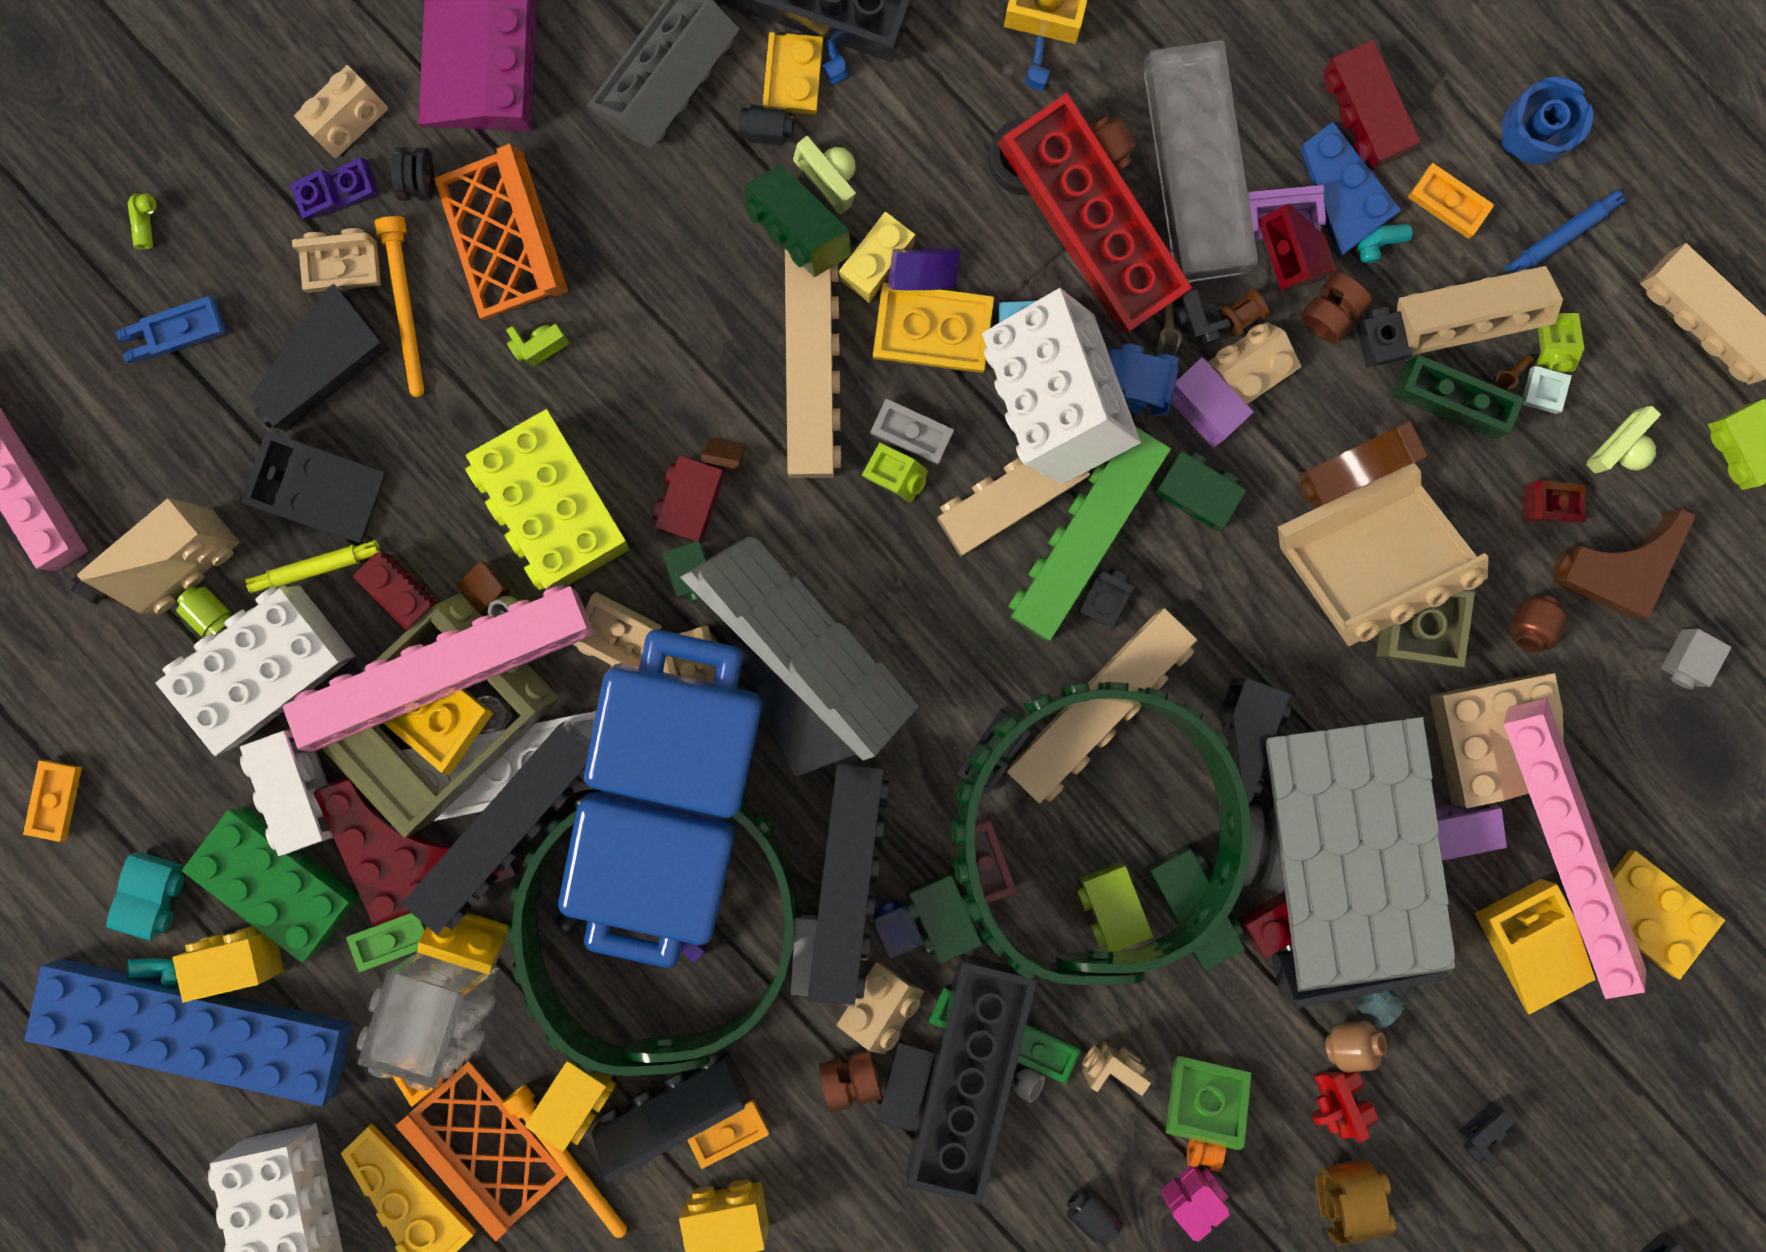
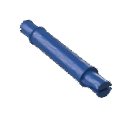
M1614 190L1601 201L1596 200L1592 205L1527 250H1523L1520 257L1505 265V270L1510 271L1507 274L1516 273L1529 267H1536L1538 263L1602 219L1607 218L1609 212L1625 203L1624 197L1619 198L1623 194L1619 190Z

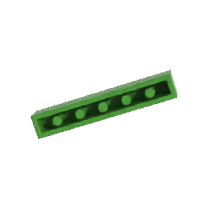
M1136 426L1135 428L1141 443L1111 458L1106 464L1102 463L1094 468L1088 478V481L1092 482L1093 485L1087 495L1078 494L1068 510L1073 515L1066 528L1062 525L1057 527L1048 544L1053 546L1051 552L1046 559L1039 556L1028 574L1034 578L1026 591L1019 588L1008 605L1013 610L1009 618L1045 641L1052 639L1171 448Z

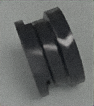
M407 147L395 148V152L399 153L392 154L391 173L397 199L399 201H410L412 197H417L420 201H431L435 189V172L433 158L428 147H417L415 151H409Z

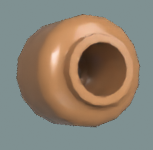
M1370 1021L1342 1022L1336 1024L1332 1032L1327 1035L1326 1051L1329 1060L1336 1064L1343 1072L1371 1071L1380 1065L1382 1056L1386 1055L1387 1043L1384 1034L1378 1032Z

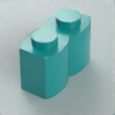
M142 852L128 855L120 874L117 893L109 910L106 928L149 941L159 937L161 933H166L173 919V912L170 911L171 900L179 895L184 883V876L181 875L182 864Z

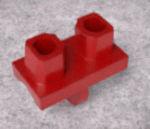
M1321 1071L1314 1075L1322 1094L1316 1097L1319 1109L1312 1113L1314 1124H1327L1330 1133H1338L1342 1139L1356 1138L1357 1142H1363L1370 1138L1367 1129L1378 1121L1379 1118L1374 1107L1369 1102L1360 1101L1357 1104L1355 1103L1352 1094L1363 1088V1081L1359 1072L1337 1071L1334 1073Z

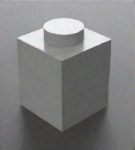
M1682 629L1661 669L1673 675L1671 681L1681 687L1693 690L1694 687H1711L1732 647L1700 629Z

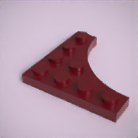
M348 777L316 788L313 794L373 926L411 913L401 903L452 846L428 843V839L414 834L404 839L392 825L379 816L380 813ZM513 861L504 871L499 867L494 870L493 873L498 876L494 883L516 875L517 869Z

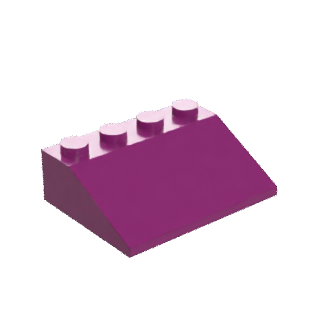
M424 0L419 106L420 127L531 131L537 0Z

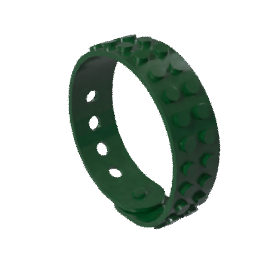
M1098 682V690H1090L1089 683L1060 687L1061 695L1051 697L1050 693L1046 695L1041 694L1025 702L1023 705L1026 710L1019 715L1005 716L992 729L995 733L992 739L985 745L980 743L972 754L969 763L973 766L967 779H960L954 800L959 802L957 818L951 819V841L957 844L958 857L953 858L955 877L957 881H960L961 885H965L968 895L963 896L962 900L970 918H973L975 923L980 921L986 929L980 934L999 958L1007 953L1011 957L1008 964L1014 968V971L1029 980L1034 981L1036 976L1056 983L1072 985H1128L1145 981V971L1167 966L1199 948L1211 938L1235 905L1249 866L1251 850L1250 810L1246 791L1238 768L1230 752L1227 750L1230 748L1227 739L1218 729L1211 730L1201 720L1203 714L1193 706L1185 702L1180 705L1176 702L1168 701V693L1146 687V689L1138 687L1137 692L1128 691L1129 683ZM1101 699L1130 703L1148 709L1168 720L1189 738L1202 756L1213 780L1219 805L1220 843L1211 881L1201 900L1182 923L1170 933L1145 946L1126 951L1112 952L1111 950L1093 949L1088 952L1064 953L1056 956V962H1046L1033 958L1013 947L1002 934L992 917L980 884L975 853V822L978 805L987 779L1002 754L1016 738L1032 724L1060 708L1074 703Z
M743 797L739 811L732 817L743 825L759 843L773 868L782 898L785 922L784 947L776 975L760 998L744 1013L724 1025L708 1031L645 1038L630 1042L621 1047L597 1038L585 1030L567 1011L551 983L541 950L538 924L539 898L545 875L559 847L573 831L576 811L571 815L565 813L553 820L543 832L548 837L537 847L533 846L522 864L526 871L521 883H515L510 899V904L515 905L513 922H510L508 925V942L510 946H513L515 962L512 964L513 974L516 983L521 984L525 994L524 1004L532 1020H537L545 1032L547 1042L557 1052H563L574 1060L580 1069L589 1073L601 1072L610 1075L636 1076L676 1073L705 1066L710 1062L711 1053L719 1051L744 1036L757 1024L778 995L788 971L795 942L796 917H798L795 885L784 851L773 834L776 829L775 825L764 812L761 811L757 814L746 805L748 801L746 797ZM583 798L573 804L576 811Z

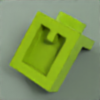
M1559 313L1556 324L1538 328L1541 353L1536 365L1560 373L1574 372L1584 351L1579 313Z
M556 323L551 327L549 325L539 327L531 333V339L525 342L522 335L513 326L506 329L512 339L507 342V345L519 362L525 359L532 367H535L571 344Z
M879 442L862 476L911 503L915 496L924 488L928 470L915 459Z

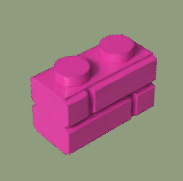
M1188 1166L1178 1175L1179 1180L1173 1179L1161 1191L1173 1217L1193 1241L1199 1242L1212 1231V1225L1217 1227L1229 1216V1209L1224 1203L1229 1196L1208 1168L1201 1172L1198 1167Z

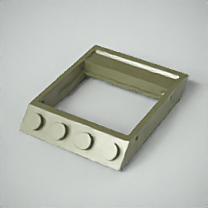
M459 593L435 604L376 661L386 659L389 662L401 657L402 650L419 645L436 628L442 633L450 630L461 632L473 627L472 622L483 616ZM527 663L487 679L518 712L520 717L441 792L379 725L322 749L405 839L431 824L559 701L560 697Z

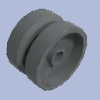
M1248 803L1250 810L1251 850L1243 887H1248L1256 879L1260 889L1282 893L1285 887L1274 807L1264 815L1261 805Z

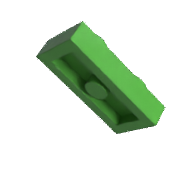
M412 913L347 936L346 939L358 972L416 952L418 942L427 926Z

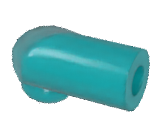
M1409 224L1380 226L1360 241L1357 252H1361V261L1363 263H1372L1380 260L1381 251L1379 248L1386 244L1409 242L1412 238V228Z
M128 959V979L161 977V983L164 986L179 985L172 959Z

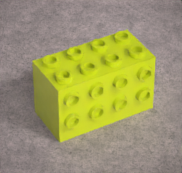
M547 409L465 455L471 464L465 468L467 474L481 494L488 492L490 499L484 501L500 526L507 524L510 531L504 535L520 559L526 556L530 564L525 566L524 569L539 591L544 588L548 590L559 585L567 587L629 551L624 537Z

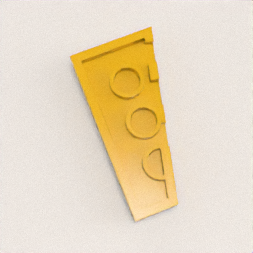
M373 1123L341 1153L364 1195L369 1196L378 1211L376 1216L383 1227H387L397 1244L395 1246L397 1252H457L476 1233V1230Z

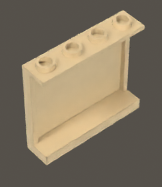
M1415 463L1357 488L1278 527L1281 550L1348 647L1359 641H1368L1374 638L1379 631L1394 624H1403L1410 620L1414 614L1429 607H1438L1445 603L1449 597L1463 590L1475 589L1484 580L1488 579L1489 557L1486 553L1477 557L1421 486V470Z

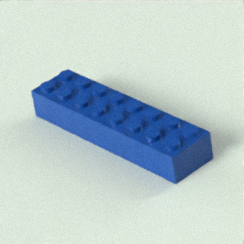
M59 959L42 965L40 968L24 1041L324 1106L337 1095L353 1022L222 993L183 1003L179 985L164 986L161 980L154 978L128 979L126 972L67 959Z

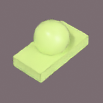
M806 136L797 143L793 161L835 211L841 215L851 207L856 194L847 183L855 173V159L851 152L842 147L830 148L823 154L812 140Z
M1652 405L1634 410L1588 459L1586 466L1595 474L1610 470L1618 461L1622 466L1630 470L1638 471L1648 467L1656 456V446L1651 438L1643 434L1661 414Z

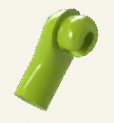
M135 193L127 202L133 248L141 250L153 248L150 214L156 210V201L148 193Z

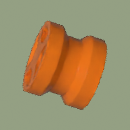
M1189 1139L1187 1164L1192 1167H1197L1201 1164L1208 1166L1210 1171L1220 1172L1225 1159L1226 1147Z

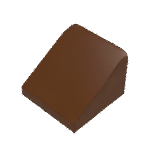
M710 438L704 448L701 460L704 464L715 468L739 472L742 468L745 445Z
M480 561L457 584L480 614L488 609L492 601L503 597L510 591L486 561Z

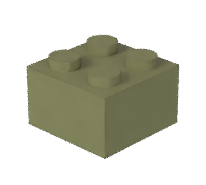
M1463 590L1449 597L1445 603L1438 607L1424 609L1414 614L1407 622L1399 625L1394 624L1380 631L1376 657L1444 667H1465L1475 592Z

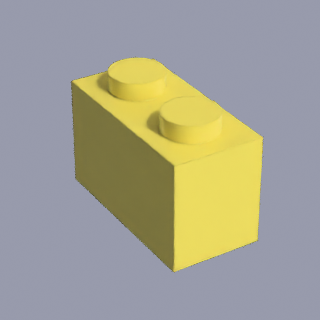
M884 212L839 270L840 281L870 303L882 288V283L889 279L892 249L911 250L915 245V234L887 212Z

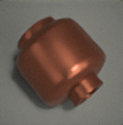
M1105 114L1088 125L1117 171H1120L1132 162L1129 155L1135 150L1137 143L1122 118L1117 116L1110 118L1108 114Z
M1539 595L1538 597H1529L1521 601L1509 626L1510 633L1514 637V642L1517 646L1529 652L1541 653L1557 645L1567 624V614L1559 606L1560 604L1555 598L1548 595Z

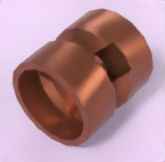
M1335 272L1320 289L1321 298H1313L1300 314V318L1315 335L1324 341L1337 345L1340 344L1352 329L1351 320L1360 319L1372 304V297L1357 281L1345 274Z
M871 1051L850 1055L849 1061L846 1063L839 1058L819 1064L821 1082L831 1113L851 1108L855 1100H858L863 1105L883 1099Z

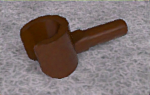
M1526 355L1510 371H1499L1491 384L1512 393L1519 383L1518 378L1520 374L1534 361L1533 357Z

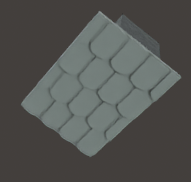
M749 536L743 538L680 576L719 616L732 646L737 647L742 652V667L754 692L762 700L763 711L795 777L855 754L862 760L876 756L880 749L891 739V736L898 731L919 707L882 662L876 664L848 629L840 623H835L797 577L791 578L759 540Z
M1423 717L1268 738L1266 748L1298 992L1455 969V951L1447 907L1449 902L1438 838L1439 827L1431 782L1433 777Z

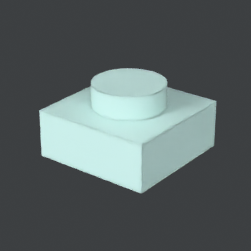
M1538 366L1530 368L1523 393V398L1525 399L1522 405L1555 414L1562 412L1572 376Z

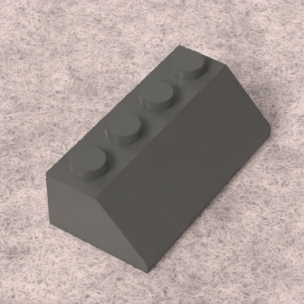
M665 0L590 100L587 107L632 141L652 149L665 136L667 127L675 116L685 109L689 102V97L697 86L708 78L712 66L720 55L731 47L733 38L740 29L713 0Z

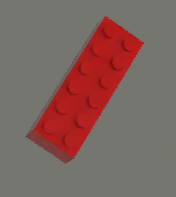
M1065 93L997 142L1120 333L1131 331L1192 288L1068 93Z

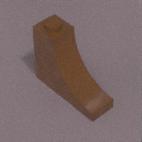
M1411 421L1299 474L1302 481L1299 483V489L1306 502H1312L1314 508L1396 470L1413 464L1428 455Z
M1683 509L1666 512L1656 529L1647 538L1634 547L1622 552H1599L1583 546L1567 548L1566 551L1559 555L1555 562L1554 571L1556 574L1552 582L1633 620L1649 619L1696 515Z

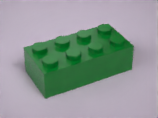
M244 806L229 809L181 871L301 963L316 957L361 899L360 895L301 849L278 856L277 851L272 849L267 841V823Z

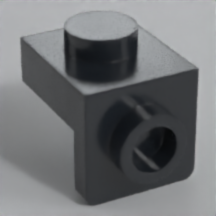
M1197 289L1184 293L1176 301L1177 306L1174 307L1175 318L1180 328L1185 327L1189 343L1199 340L1202 345L1217 342L1224 338L1222 333L1231 327L1229 319L1208 325Z

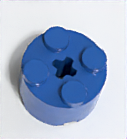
M1549 77L1531 85L1509 105L1502 121L1503 147L1518 159L1535 165L1551 164L1563 157L1586 138L1592 127L1593 109L1591 104L1588 105L1583 95L1585 91L1576 82L1563 77Z
M1122 344L1121 350L1108 349V354L1130 413L1139 414L1140 410L1151 408L1150 416L1168 415L1179 371V359L1167 354H1157L1156 357L1144 354L1145 348L1134 344Z

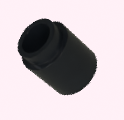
M751 104L750 108L741 107L739 138H748L749 143L784 146L786 139H792L794 116H788L787 108Z
M1080 1188L1067 1201L1066 1205L1069 1208L1067 1217L1093 1242L1099 1241L1103 1246H1106L1122 1230L1123 1222L1119 1219V1213L1093 1188L1086 1190Z

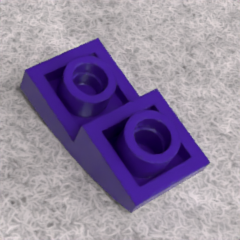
M361 157L329 172L320 169L290 184L301 217L305 220L351 207L380 194L368 160Z
M923 247V250L892 249L888 287L892 290L917 291L956 288L961 251L959 249Z

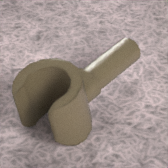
M1171 302L1164 307L1163 330L1159 335L1155 349L1158 354H1161L1164 344H1169L1172 346L1173 356H1175L1182 341V335L1175 329L1174 303Z

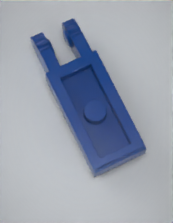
M207 296L139 319V323L116 331L119 342H130L145 337L147 341L146 345L131 349L123 354L126 364L146 361L154 356L159 357L227 334L217 300L213 296Z

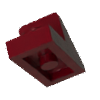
M1544 480L1534 481L1525 485L1523 488L1524 523L1550 521L1563 523L1586 522L1585 485Z

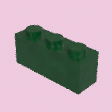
M782 164L744 185L747 200L744 207L749 218L754 223L759 222L767 230L771 240L776 245L781 244L789 252L793 262L800 268L804 267L814 278L851 256L849 229Z
M1417 355L1405 362L1392 397L1494 439L1511 433L1525 399L1421 355Z
M1185 845L1145 866L1177 926L1186 919L1198 904L1209 885V881L1204 874L1209 870L1206 861L1198 850L1192 852ZM1227 916L1211 938L1192 952L1198 965L1205 972L1245 950L1240 940L1245 937V934L1236 918L1232 917L1229 919Z

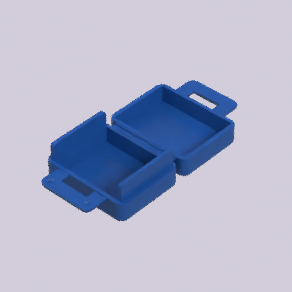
M655 629L646 635L640 667L618 663L613 665L603 677L584 771V779L587 785L601 790V793L592 792L587 794L577 807L558 900V907L562 914L567 917L588 921L584 944L592 952L671 968L679 960L682 942L704 945L712 938L735 838L734 827L728 821L722 820V817L729 818L734 816L742 804L763 709V703L758 694L737 689L743 655L735 646ZM666 655L716 666L714 682L709 683L663 672ZM610 926L660 937L659 943L609 932Z

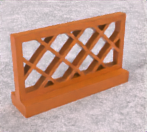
M511 144L497 148V154L434 178L479 318L482 320L550 295L557 297L569 292L524 152ZM498 165L501 179L494 191L480 183L486 170ZM474 175L473 180L467 177ZM461 179L470 183L462 204L452 200L448 184ZM478 188L493 195L484 215L469 208ZM505 189L508 197L503 195ZM500 199L509 202L513 210L507 226L492 219ZM455 206L459 207L458 212H456ZM467 212L482 219L473 239L464 235L461 228ZM489 223L504 229L496 250L481 243ZM516 224L518 226L519 232L514 230ZM512 234L522 238L524 249L518 261L503 254ZM466 241L471 243L469 248L467 246ZM478 247L493 254L485 274L475 270L472 262ZM501 258L516 265L507 285L492 278ZM527 260H529L531 268L526 266ZM523 269L534 275L538 288L525 294L514 289ZM477 276L482 278L480 284ZM491 282L505 290L499 303L487 308L484 294ZM512 293L517 295V297L510 299Z
M469 1060L405 1116L396 1127L496 1242L508 1231L510 1226L567 1175L537 1137L524 1127V1122L518 1119L515 1114L511 1116L501 1104L504 1099ZM467 1072L478 1084L477 1099L455 1098L456 1082ZM450 1088V1098H439ZM482 1089L491 1100L482 1099ZM432 1103L449 1104L447 1125H432L422 1112ZM454 1104L476 1105L474 1126L452 1125ZM481 1105H495L502 1111L501 1127H479ZM507 1118L515 1128H506ZM438 1131H447L446 1140ZM452 1131L474 1132L472 1154L456 1153L450 1146ZM479 1132L501 1133L499 1155L477 1154ZM506 1133L522 1134L527 1140L526 1156L504 1155ZM531 1147H533L540 1156H531ZM462 1159L471 1160V1169ZM476 1160L498 1161L497 1182H481L475 1175ZM503 1161L526 1162L524 1183L502 1182ZM530 1162H546L555 1172V1175L545 1184L529 1183ZM487 1188H496V1196L494 1197ZM501 1188L523 1189L522 1205L511 1215L500 1204ZM528 1189L537 1190L529 1199H527Z

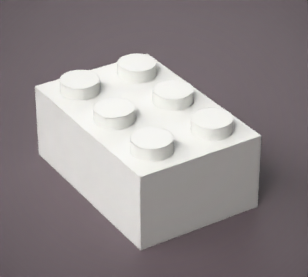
M291 730L281 731L240 746L242 770L252 780L255 789L253 793L254 804L257 810L263 813L268 826L266 838L270 847L277 851L278 856L333 838L313 794L316 788L328 784L317 751L311 753L297 749Z

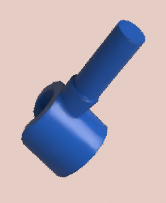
M1037 36L1034 58L1025 81L1028 86L1039 91H1043L1051 72L1041 67L1046 41L1044 36Z
M825 40L831 60L823 64L822 67L831 84H835L846 78L848 74L843 57L839 55L836 44Z

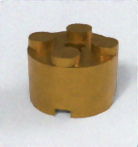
M1366 1159L1324 1166L1318 1169L1323 1175H1317L1315 1178L1317 1204L1321 1218L1329 1217L1333 1228L1326 1229L1334 1244L1343 1246L1380 1239L1395 1233V1220L1389 1211L1386 1196L1390 1195L1391 1188L1384 1172L1377 1173L1374 1166Z

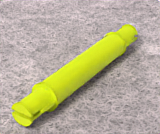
M376 540L358 546L351 544L345 548L272 570L269 569L265 574L247 578L246 587L253 594L273 586L277 588L353 564H359L360 560L370 558L375 553H381L380 547Z

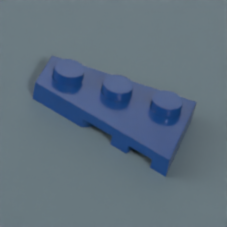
M1333 122L1301 146L1300 150L1313 186L1324 185L1327 227L1330 226L1336 243L1334 247L1338 258L1401 211Z

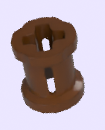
M1254 288L1245 292L1246 296L1230 307L1223 306L1219 309L1221 319L1230 320L1231 327L1228 330L1234 336L1241 335L1243 328L1257 319L1261 318L1264 320L1270 315L1266 302Z

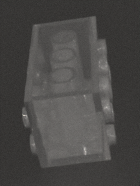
M417 952L389 969L386 973L382 989L377 988L371 999L369 1011L374 1013L370 1026H365L359 1036L356 1049L361 1051L357 1064L368 1067V1072L377 1077L391 1078L393 1075L405 1079L409 1087L418 1090L435 1089L442 1081L450 1079L454 1070H460L463 1062H468L472 1053L477 1054L481 1047L485 1031L480 1030L484 1016H490L496 1001V995L491 993L499 968L494 967L491 974L487 975Z

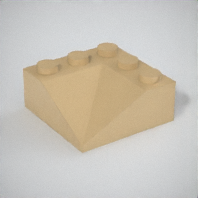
M167 498L81 570L77 576L81 581L138 613L159 615L169 610L176 603L174 598L184 589L187 590L192 586L196 587L205 578L203 573L213 565L219 566L226 562L234 553L232 549L240 541L212 508Z
M1537 673L1429 695L1452 805L1470 808L1529 794L1504 726L1508 707L1547 698L1563 740V709L1555 673Z

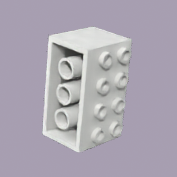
M1061 288L982 333L987 347L984 349V355L990 366L994 368L997 380L994 382L995 388L1000 397L1005 401L1008 410L1005 413V418L1011 430L1016 434L1019 443L1016 446V451L1025 466L1036 469L1044 477H1049L1062 485L1141 443L1095 315Z
M282 585L277 589L273 586L264 591L255 599L258 603L255 608L247 612L241 610L224 622L227 629L216 635L211 633L202 638L193 646L196 650L195 653L185 659L182 656L169 663L162 669L166 675L155 682L214 756L239 746L284 711L282 706L293 702L295 695L305 690L314 689L356 657L300 585L293 587Z
M316 1123L244 1138L210 1163L208 1181L210 1188L215 1191L217 1197L216 1220L219 1228L223 1229L226 1241L224 1252H343Z

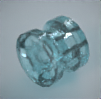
M1389 991L1360 996L1356 1003V1008L1363 1014H1369L1372 1017V1023L1381 1030L1390 1026L1401 1015L1405 1008V1002L1399 997H1393Z

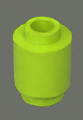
M192 586L177 599L180 605L176 612L202 638L211 633L216 635L227 629L224 622L230 618L231 611L205 586L198 589Z

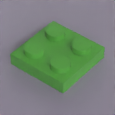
M1177 1056L1173 1066L1165 1133L1241 1150L1245 1145L1251 1072Z

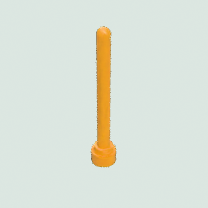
M401 216L382 217L376 219L374 223L376 235L378 238H381L382 244L386 245L409 392L414 397H420L424 393V383L401 243L404 242V236L407 234L405 218Z
M527 1084L522 1085L501 1103L511 1116L515 1114L518 1119L523 1118L526 1123L535 1111L534 1107L537 1105L533 1100L535 1095ZM536 1135L616 1238L624 1237L627 1233L626 1225L568 1150L565 1149L562 1152Z

